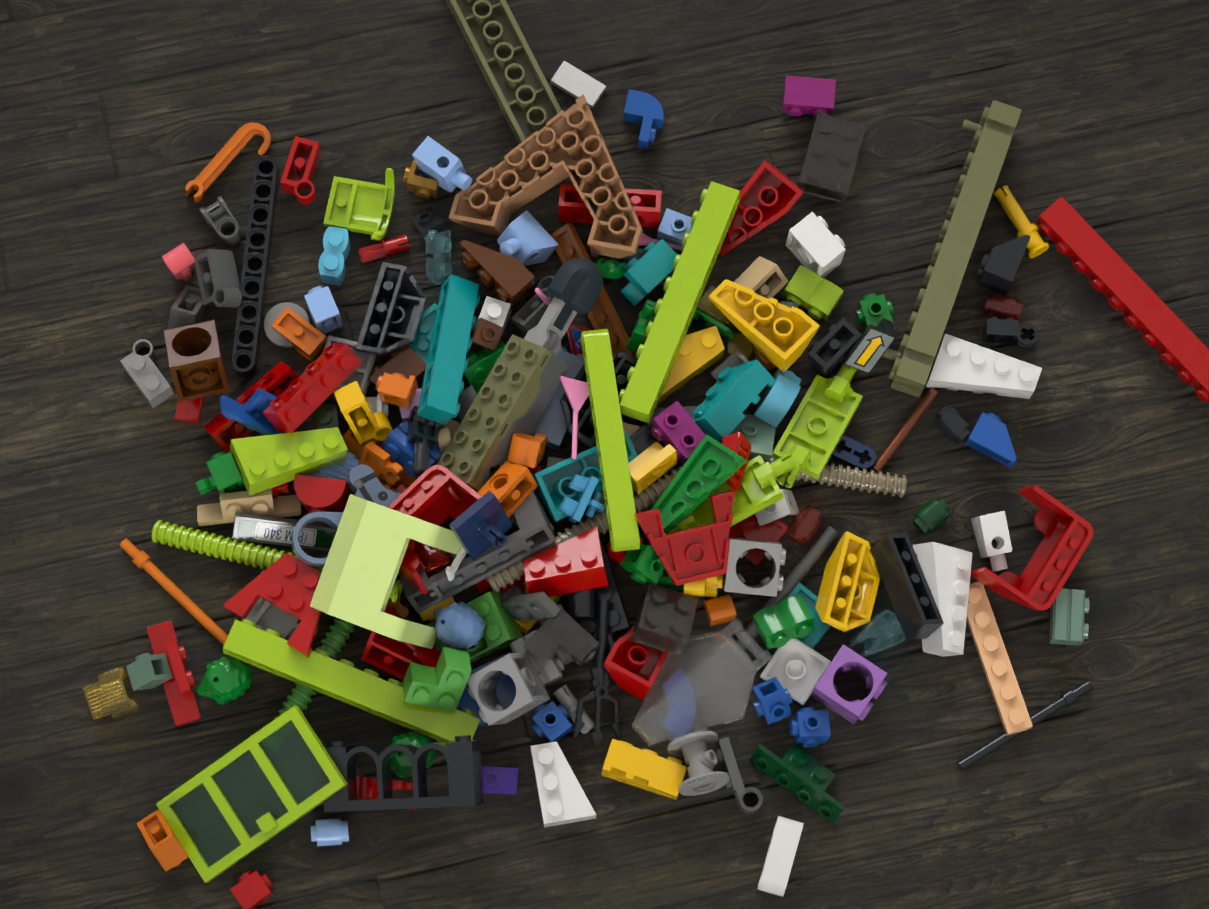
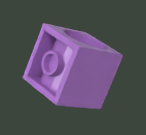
M843 644L810 696L852 724H855L857 719L864 720L873 706V703L869 702L870 699L873 697L877 700L888 682L883 680L887 673ZM841 671L859 673L865 679L868 696L861 701L857 699L849 702L842 699L837 694L836 686L833 684V677Z

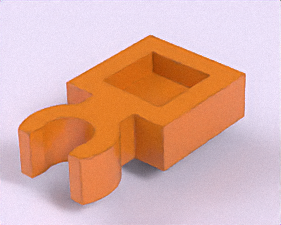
M371 441L364 445L359 464L371 467L378 478L384 475L386 481L392 485L401 479L397 475L403 471V467L398 463L390 462V455Z

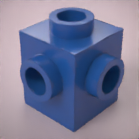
M776 677L752 687L756 701L753 702L754 709L758 717L763 716L768 725L792 715L789 704L793 703L791 695L787 688L783 689Z
M552 701L547 705L544 702L533 711L535 714L532 717L534 725L531 728L540 739L545 737L549 743L556 742L572 730V725L567 720L570 715L561 704L556 706ZM548 719H553L555 722L553 724H548L546 721Z
M809 707L797 711L789 722L790 735L794 736L795 744H803V747H815L819 745L818 743L827 742L831 736L828 710L815 711V708Z

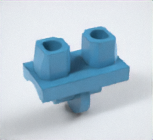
M577 474L573 476L568 488L579 492L580 495L577 501L565 496L558 508L562 513L569 516V521L573 523L580 522L587 506L589 508L585 515L593 518L596 510L604 511L605 506L599 503L603 496L602 493L596 491L593 499H590L599 479L594 476L587 478Z

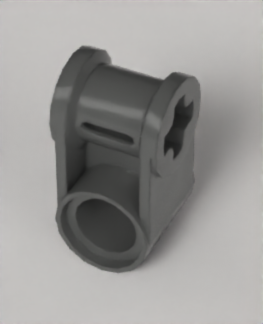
M221 196L217 197V201L205 209H199L202 217L208 226L213 229L221 243L225 246L233 247L241 241L242 233L238 222ZM226 229H235L231 235L223 234Z

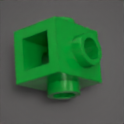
M872 293L862 297L857 307L858 310H855L858 324H863L864 330H866L869 324L877 327L883 318L892 321L893 324L891 317L894 315L893 307L890 301H886L884 294L877 296L876 293Z
M640 544V549L628 550L620 564L632 574L631 578L641 584H645V582L657 584L665 569L652 546Z

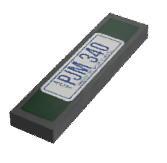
M236 512L232 539L292 546L293 531L299 520ZM310 523L299 532V545L301 548L330 551L336 532L326 523Z

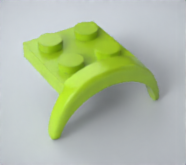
M386 169L385 185L334 176L323 222L324 227L344 228L347 231L371 235V240L380 241L383 239L389 227L394 205L395 176L393 169Z

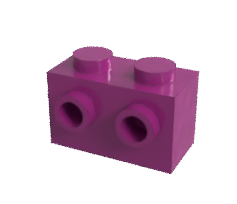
M786 75L782 112L788 113L790 116L808 114L820 119L832 116L836 80Z
M678 401L656 416L649 425L652 428L651 433L656 440L662 441L666 446L670 444L676 450L677 461L681 465L688 460L705 437L703 431Z

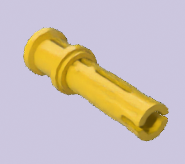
M1007 185L1003 186V190L999 188L994 192V196L998 199L1017 229V238L1024 235L1031 236L1027 245L1029 257L1035 258L1041 255L1050 247L1047 242L1044 243L1037 232V225L1030 223L1010 192Z

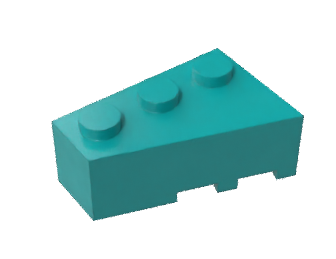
M757 359L732 368L726 367L718 374L716 384L706 392L707 397L703 403L694 410L695 415L692 419L705 435H709L718 442L722 441L723 437L729 435L743 420L745 415L742 412L751 402L757 404L761 399L758 394L766 386L772 387L776 380Z

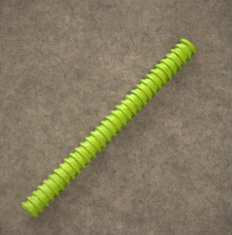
M158 520L152 530V541L154 543L160 541L162 545L168 543L170 547L175 545L178 549L183 547L184 550L191 549V552L194 553L198 551L199 554L206 553L207 556H212L213 554L215 558L220 556L222 560L229 558L230 562L237 560L238 564L244 562L246 566L252 564L254 568L260 566L262 570L270 567L286 554L283 550L278 552L275 548L270 550V547L266 546L263 548L262 545L255 546L254 543L248 545L246 541L241 543L235 539L232 541L231 537L225 539L223 535L217 537L215 533L209 535L207 531L202 533L199 529L194 531L193 528L186 529L185 526L171 525L170 522H165L164 524L162 520ZM314 568L322 573L323 568ZM400 579L395 581L389 597L394 603L399 600L402 593L403 585Z

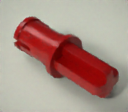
M406 235L387 241L381 239L380 243L360 248L358 253L360 260L365 263L382 257L388 259L389 255L406 250L409 251L410 247L409 244L405 243L408 242Z

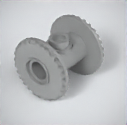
M693 732L680 736L669 743L668 753L676 756L683 755L686 765H689L687 768L689 779L683 781L678 786V791L681 795L697 796L707 794L722 788L729 782L728 773L713 772L714 765L718 762L717 756L713 750L707 749L715 745L719 740L715 732Z

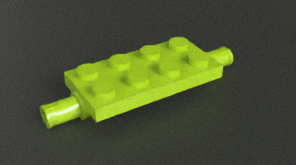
M842 364L837 375L832 378L826 379L816 375L772 453V458L777 460L789 452L797 465L796 468L778 477L777 481L780 485L783 486L787 479L785 487L792 488L799 472L817 480L819 479L862 401L863 396L855 393L850 387V381L858 369L849 368V366Z
M789 452L770 464L768 462L765 463L760 455L747 462L739 491L735 492V500L732 505L733 518L730 527L784 498L776 480L778 476L797 467ZM724 482L711 495L731 491L732 489ZM706 498L668 534L714 523L710 498Z

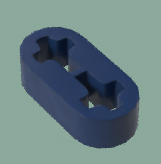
M842 435L837 445L843 442L845 444L844 448L851 451V453L844 450L841 453H837V448H835L831 457L853 468L858 467V470L862 471L863 468L866 471L869 470L876 459L873 449ZM853 453L859 456H862L863 453H867V459L870 460V462L865 461L864 464L859 463L860 458L853 455Z

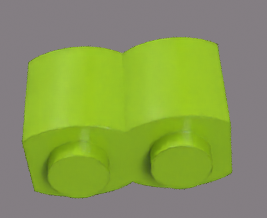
M800 265L785 288L784 296L787 297V302L797 303L798 307L806 308L808 310L807 313L814 319L821 320L822 318L827 321L842 298L844 291L832 282L821 278L815 272Z

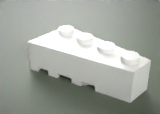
M945 334L925 388L937 387L952 391L965 390L980 394L992 393L999 396L1030 399L1042 368Z
M936 542L915 544L913 549L915 554H917V559L944 622L927 639H922L923 652L942 657L963 655L972 552Z

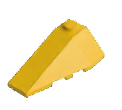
M727 279L708 297L741 333L783 372L801 356L820 327L802 310L780 304L774 298L770 297L768 299L758 295L754 290Z

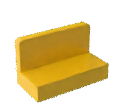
M655 442L628 463L632 489L637 494L641 493L677 464L676 450L670 444L663 448L658 442Z

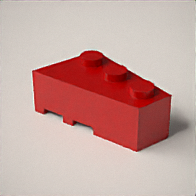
M597 526L523 561L529 594L544 592L548 597L608 586Z
M389 605L386 606L385 613L403 619ZM372 631L361 660L403 680L410 662L435 668L441 652L434 646L432 649L398 641Z

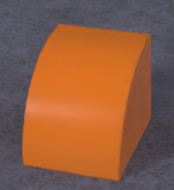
M729 594L703 600L710 626L735 620L737 614Z

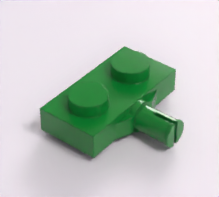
M647 299L642 311L639 312L638 320L626 346L627 349L636 352L640 343L645 344L648 337L645 336L648 323L650 321L654 322L657 315L653 313L656 302Z

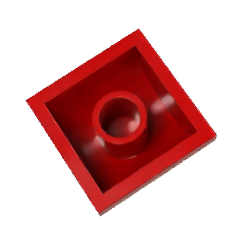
M295 474L294 489L308 514L313 512H344L350 494L354 495L346 480Z

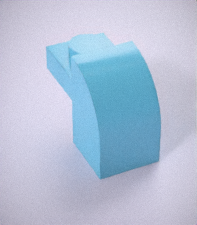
M779 368L773 377L776 382L772 387L768 388L760 399L754 414L775 428L790 409L801 388L799 386L801 378L791 371L786 370L783 372Z

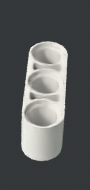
M781 816L777 817L759 880L758 890L781 897L784 896L804 823Z

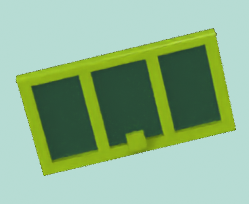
M294 705L157 802L156 805L203 881L208 883L348 784L299 707Z

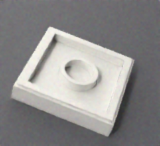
M793 638L777 649L760 677L765 681L776 677L783 689H788L791 698L804 706L831 661L797 638Z

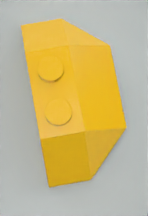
M847 531L841 537L826 563L815 606L822 622L843 632L870 622L880 581L875 560L870 552L869 542Z

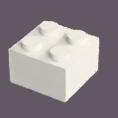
M811 212L789 230L786 247L804 267L824 278L841 264L846 249L844 248L843 240L838 235H833L827 229L828 224L821 216L817 217Z

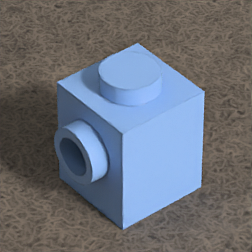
M666 209L658 229L657 239H663L665 242L682 246L686 232L690 233L693 227L691 225L692 217Z

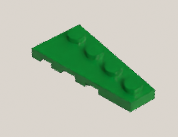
M706 434L651 508V510H660L664 532L668 534L747 461Z

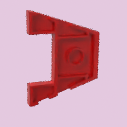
M731 490L709 496L714 523L666 535L664 534L659 509L634 514L674 585L678 586L727 573L730 546L729 532L733 518L732 505L735 500L734 491Z
M286 553L230 598L223 607L239 618L246 619L259 598L286 612L301 621L288 640V646L309 657L312 651V641L318 630L317 624L320 613L322 612L310 607L321 572Z

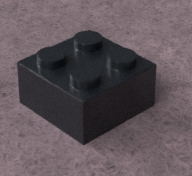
M990 317L983 326L982 342L1014 344L1019 336V320Z

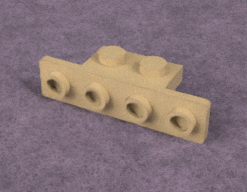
M272 488L249 496L247 491L220 494V503L197 506L198 526L234 523L236 512L272 517L301 515V501L297 494L273 498Z

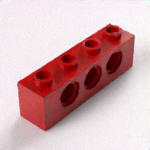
M561 184L559 222L593 224L594 219L575 186ZM625 188L641 227L659 228L662 191Z
M281 361L235 401L245 405L258 388L278 397L298 376L289 366ZM221 412L203 427L215 443L226 453L230 452L231 439L246 438L253 432L246 428L245 425L235 420L227 419Z

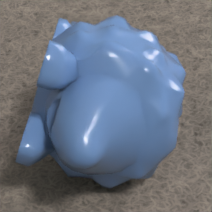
M454 602L450 606L434 611L436 619L435 629L438 639L443 640L446 644H450L451 647L459 649L463 647L470 648L471 646H476L483 637V631L486 626L484 619L479 617L477 611L465 605L464 602Z

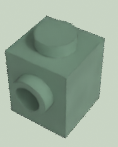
M150 653L141 654L135 657V662L126 666L133 691L152 689L172 678L165 653L150 655Z

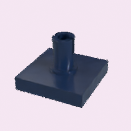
M491 491L484 494L449 524L465 552L473 560L490 545L494 549H499L501 546L496 542L497 540L504 545L507 540L504 533L513 526L498 499Z

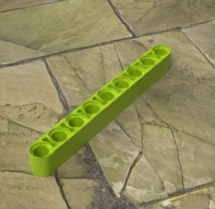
M608 329L582 331L581 344L612 551L640 549L638 523L634 515L636 510Z

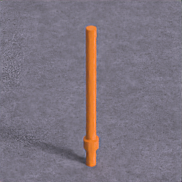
M127 538L124 539L119 546L133 558L132 562L139 569L143 568L224 645L228 635L150 561L151 557L143 550L137 549Z

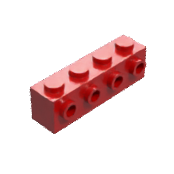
M333 343L329 345L316 361L309 364L305 371L297 379L293 380L280 396L270 403V406L263 414L278 432L292 433L362 364L347 344Z

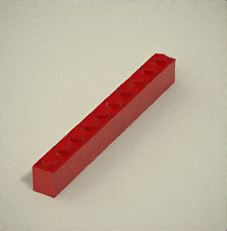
M1061 196L1039 216L1036 221L1038 230L1045 237L1049 236L1055 242L1056 249L1073 261L1072 265L1079 273H1084L1090 279L1092 287L1098 292L1101 291L1107 297L1110 306L1115 310L1119 309L1125 316V321L1132 328H1137L1143 334V340L1160 352L1161 359L1178 371L1179 378L1183 382L1189 383L1195 389L1198 398L1203 402L1207 401L1209 403V349Z

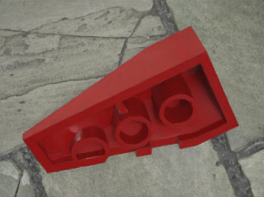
M764 161L740 191V202L719 254L721 256L725 255L788 213L804 191L774 165Z
M669 594L639 623H636L630 631L614 643L603 665L620 689L643 701L652 687L692 606Z

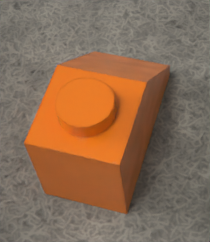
M159 809L136 823L150 850L166 872L188 858V855Z

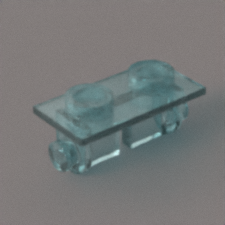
M429 230L428 235L425 236L426 253L434 254V258H426V277H428L429 282H434L435 285L445 282L452 273L450 230L440 233L437 230Z

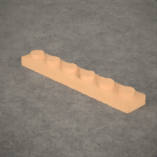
M981 582L972 583L969 586L966 620L1006 735L1032 729L1033 725L985 588Z

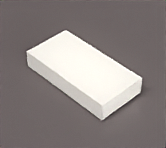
M563 61L551 79V84L576 99L583 94L589 107L592 109L606 90L604 84L566 61Z

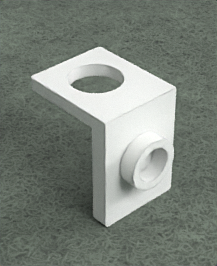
M780 489L784 498L755 513L760 526H764L787 515H800L791 490Z

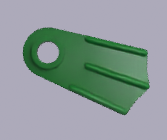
M696 309L693 320L697 321L699 318L709 328L717 326L719 334L728 340L735 337V334L727 326Z

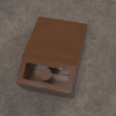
M466 240L460 243L462 265L469 272L474 271L479 276L478 280L481 285L487 290L491 288L497 294L495 296L496 299L510 303L512 311L535 292V276L518 259Z

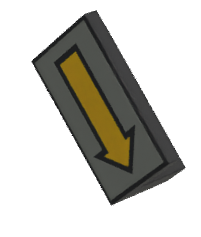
M883 318L877 327L869 324L844 358L843 364L869 374L896 338L892 321Z

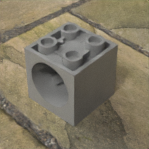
M729 537L727 573L724 574L722 588L724 592L777 597V591H782L783 576L779 574L780 565H785L786 550L782 548V544L773 541ZM753 548L765 550L764 555L769 561L772 559L773 563L770 576L760 581L761 584L758 585L745 584V579L740 573L736 574L738 558H742L748 553L749 549Z
M527 652L509 653L470 675L467 681L468 693L473 699H476L480 707L479 714L482 720L488 723L489 726L507 724L550 700ZM502 674L509 675L516 686L515 699L508 708L499 701L496 694V684Z

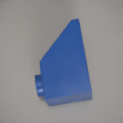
M982 413L966 445L1011 468L1017 458L1006 424L1002 423L1001 418L995 414Z

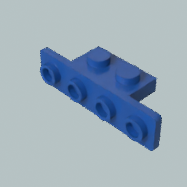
M258 388L245 405L225 395L220 398L221 413L227 419L235 420L245 425L249 430L257 431L263 435L285 433L278 432L263 414L270 406V403L276 398V396Z

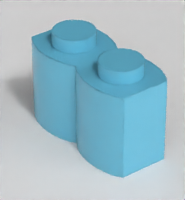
M329 226L324 233V252L320 256L318 268L322 283L340 286L346 275L345 261L350 253V240L347 229Z

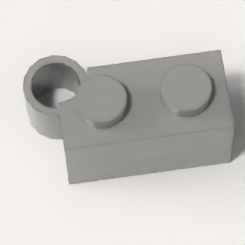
M140 339L134 343L133 352L120 360V362L152 408H155L174 395V392L153 363L155 350L151 342L146 339ZM141 348H150L148 354L144 356L138 355V351Z

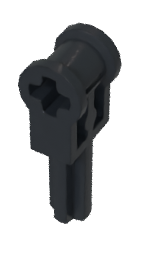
M414 406L408 419L407 442L414 444L412 471L415 473V476L419 477L428 469L429 451L438 442L440 423L417 416L418 406Z

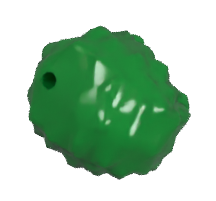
M221 657L211 664H207L206 673L197 689V693L201 696L212 698L221 705L228 703L230 700H236L239 696L244 695L245 690L250 687V683L253 680L251 668L246 662L236 658Z
M408 732L394 736L389 746L407 743L420 748L423 745L432 743L428 735ZM436 749L429 752L426 758V768H430L432 763H434ZM397 751L391 759V770L400 778L412 776V764L407 754Z

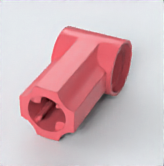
M184 243L162 256L165 264L176 279L187 281L193 277V264L196 261Z

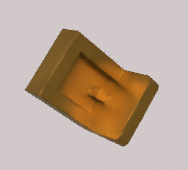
M413 160L411 167H406L403 181L407 184V191L415 192L418 197L425 199L430 197L437 198L439 191L438 181L417 176L419 169Z

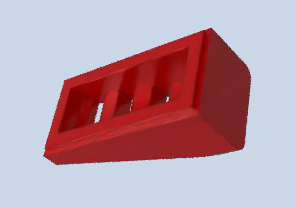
M741 432L724 436L722 444L748 462L751 444ZM747 463L725 481L734 492L739 491Z

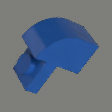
M629 89L623 121L641 124L638 148L648 150L649 142L654 143L657 128L662 129L663 109L654 96Z

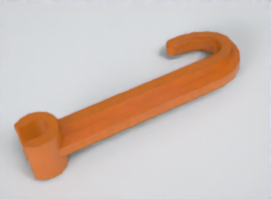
M254 122L247 123L239 128L195 180L187 183L185 188L186 196H189L193 190H196L198 192L194 195V203L200 202L204 197L205 191L256 135L264 138V142L258 150V155L260 157L263 156L271 143V136L267 128Z

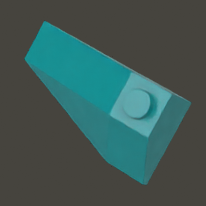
M626 432L624 437L629 463L638 455L628 432ZM597 446L577 454L576 459L570 457L532 474L538 484L535 488L537 496L555 522L567 517V515L558 510L563 498L566 496L577 501L580 495L579 492L568 488L574 475L577 474L587 478L594 476L599 479L590 499L594 497L596 491L600 492L603 489Z

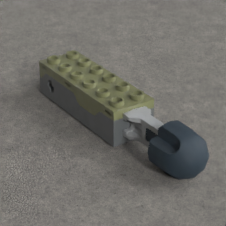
M573 258L565 261L559 268L547 288V294L552 298V301L540 322L527 332L524 339L512 334L439 459L437 465L446 467L474 491L478 492L507 461L513 433L531 435L561 383L559 376L564 377L568 371L569 366L558 358L561 352V340L576 314H588L600 295L603 287V277L596 264L585 258Z

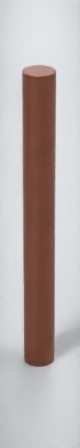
M933 388L928 390L871 467L874 472L882 471L937 397L938 392Z

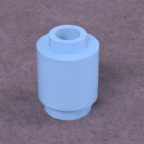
M341 818L315 820L316 825L310 826L311 842L317 841V847L342 845V842L349 841L347 820L341 821Z

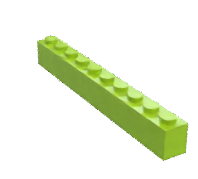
M712 181L708 189L704 188L700 197L701 208L699 211L695 210L691 219V225H693L691 232H686L683 238L682 247L684 249L682 254H677L674 260L673 269L675 271L673 276H668L663 289L666 292L664 298L657 301L654 313L657 314L654 322L650 321L646 328L645 336H648L645 344H640L637 350V364L635 367L631 366L628 372V386L626 390L622 389L619 394L621 414L650 424L739 205V190Z
M235 619L223 646V653L417 733L428 735V737L440 742L455 741V736L471 735L472 740L480 721L479 718H476V713L468 709L462 708L461 711L456 709L454 713L404 702L401 682L394 679L386 681L378 678L379 674L369 669H364V671L356 669L352 662L345 659L336 661L329 658V653L320 649H315V652L311 651L310 656L306 657L289 647L288 641L280 638V633L271 629H267L266 632L256 628L257 624L247 619H242V621Z

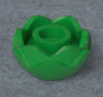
M600 258L598 263H595L604 278L620 279L627 271L624 268L626 262L619 263L616 259L608 261Z

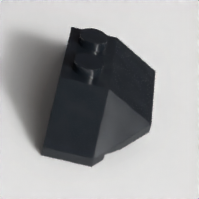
M382 262L357 342L356 351L382 356L414 344L426 304V297L407 266Z
M625 352L612 355L618 397L621 390H626L628 386L627 375L631 366L635 367L637 361ZM583 364L574 377L575 380L587 382L585 364ZM564 392L559 401L569 433L572 434L573 408L566 392ZM588 396L578 411L577 439L589 448H592L596 439L590 398Z

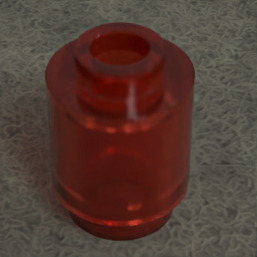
M994 292L992 297H987L984 310L988 311L987 317H998L999 319L1014 318L1019 320L1023 303L1018 302L1016 298Z
M807 505L805 509L800 510L788 526L787 530L790 533L788 537L799 545L801 543L808 544L821 527V521L824 516L812 506Z

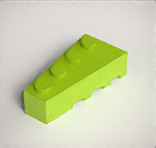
M338 427L231 439L230 452L249 496L293 481L295 474L309 475L345 462L348 452Z

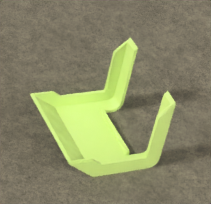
M350 494L310 607L392 639L432 649L437 637V631L434 627L395 617L385 613L384 610L410 539L456 555L461 549V543L452 530Z

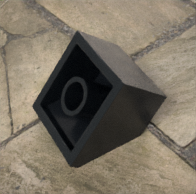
M1021 236L994 247L990 255L985 254L976 273L980 277L977 285L1006 296L1031 236Z

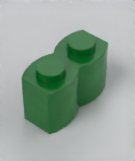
M800 595L787 598L778 605L766 607L753 615L754 626L767 649L780 648L790 639L806 637L815 629L814 618Z

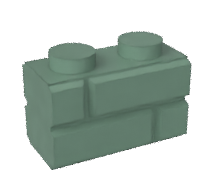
M1061 589L1050 607V644L1079 646L1083 643L1084 639L1088 638L1089 625L1084 623V613L1089 612L1090 601L1089 598H1085L1084 590Z

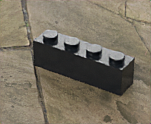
M887 533L870 549L906 640L927 639L944 622L908 534Z

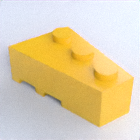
M717 326L685 336L659 403L723 357L725 348Z
M612 739L602 768V776L677 800L678 786L683 781L687 767L683 766V761L673 757L665 759L658 756V753L652 750H641L633 747L630 743Z

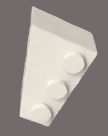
M557 741L530 746L544 828L596 819V813Z

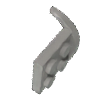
M259 598L246 618L257 624L256 628L265 632L267 629L274 630L281 634L280 638L287 641L301 622Z

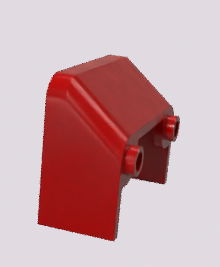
M434 465L428 468L387 508L440 526L449 516L454 520L458 518L482 496L446 467ZM410 539L398 574L423 595H426L428 590L417 572L421 566V560L414 552L421 542Z
M1034 485L1021 488L1018 493L1038 506L1033 516V524L1045 536L1021 576L1018 577L1012 572H1002L996 575L986 567L972 569L971 576L1001 597L1033 610L1041 611L1050 608L1090 543L1093 537V528L1088 521Z

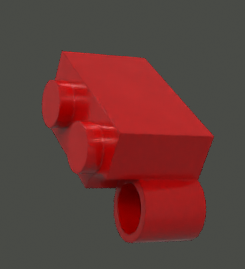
M295 136L280 184L283 192L296 195L299 203L308 205L314 202L316 198L312 181L322 152L319 142ZM305 189L311 190L308 196L299 195V192Z

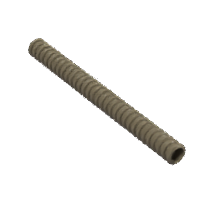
M771 458V461H764V462H765V463L768 462V463L770 464V463H772L773 461H775V459ZM831 463V465L826 464L818 480L802 472H799L796 481L804 479V482L811 480L814 484L817 481L820 485H823V483H827V486L835 484V487L838 488L841 485L844 489H847V487H851V490L859 488V491L865 489L868 493H871V491H875V494L883 492V495L889 493L892 497L899 495V498L905 495L907 485L906 475L898 477V474H894V476H891L888 472L885 475L882 474V471L874 473V470H870V472H867L864 468L861 471L858 470V467L850 469V466L843 468L842 465L839 464L837 467L834 463Z
M682 466L678 467V471L672 470L670 475L665 474L663 479L658 478L656 483L653 482L641 493L637 494L635 492L633 497L636 513H640L644 509L648 511L651 505L654 506ZM606 510L599 514L595 512L593 518L586 517L584 522L580 520L578 522L579 525L573 524L571 529H564V533L558 532L557 537H555L557 541L487 577L486 579L492 590L497 593L499 588L505 589L508 583L512 585L514 580H521L523 575L525 577L523 561L596 526L599 534H606V530L609 529Z

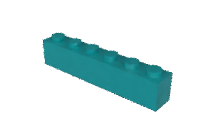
M452 274L441 285L417 416L446 425L452 418H456L460 410V403L457 402L464 388L462 375L468 366L466 353L472 344L470 331L476 322V316L473 315L480 300V295L477 294L479 284Z

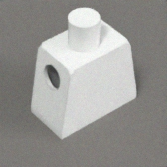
M1005 511L971 518L981 558H990L993 572L1008 569L1005 553L1012 552V545ZM993 539L997 542L996 549L991 544Z

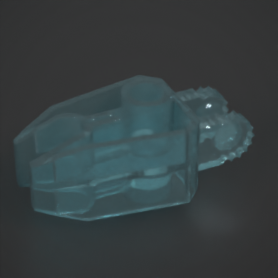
M884 610L873 616L870 622L863 625L852 637L849 644L850 648L860 642L866 643L864 651L859 655L863 658H868L904 642L906 637L897 620L896 612Z

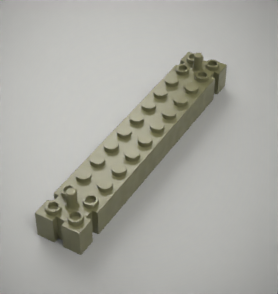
M993 100L990 108L985 106L979 124L966 119L963 122L961 128L975 133L947 211L943 227L941 228L938 242L929 264L931 265L928 266L921 285L925 289H920L913 310L917 312H912L905 333H908L909 336L904 334L898 351L888 348L882 356L895 361L889 375V379L893 380L890 388L919 398L925 387L1022 109Z

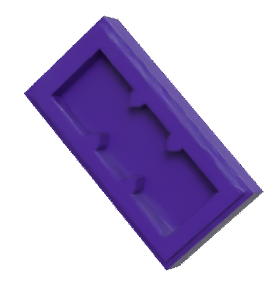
M482 766L483 793L517 796L518 768Z

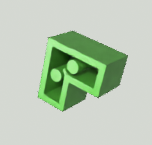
M443 647L435 668L410 662L402 682L404 702L455 713L472 671L469 652Z

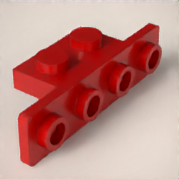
M169 620L148 627L147 633L153 653H165L172 674V678L164 682L163 686L175 725L181 726L201 719L192 686L196 685L192 671H187L184 661H187L188 657L184 645L179 646L173 623Z

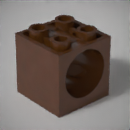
M215 320L164 330L169 368L179 402L230 391L224 354Z

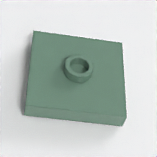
M744 414L743 420L729 435L741 432L751 444L749 458L754 459L760 455L764 461H771L776 428L755 415Z

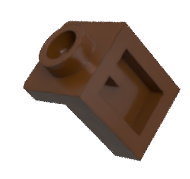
M479 318L470 333L474 334L472 342L494 351L497 348L504 328Z

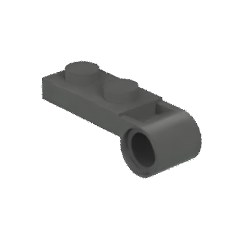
M517 586L508 589L501 597L500 602L518 621L553 618L560 611V608L544 592L524 594Z
M729 737L718 740V747L714 748L718 763L723 762L726 773L729 775V782L725 785L726 788L731 787L738 807L742 812L746 814L757 812L763 802L761 792L754 787H744ZM747 794L754 795L757 798V805L747 807L743 802V797Z

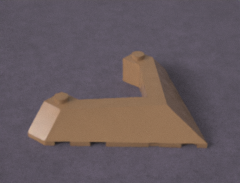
M583 94L575 100L576 103L565 112L562 110L548 121L546 126L540 131L534 132L505 155V159L494 168L490 167L477 177V181L468 189L458 192L455 195L449 214L450 220L480 233L501 236L507 228L513 212L570 177L594 219L587 244L596 254L614 258L636 254L643 231Z

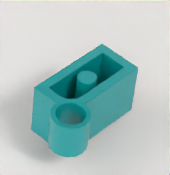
M663 239L657 244L651 241L641 251L644 254L641 259L637 260L634 257L624 267L627 272L623 275L630 283L620 292L633 306L674 270L673 263L677 254Z

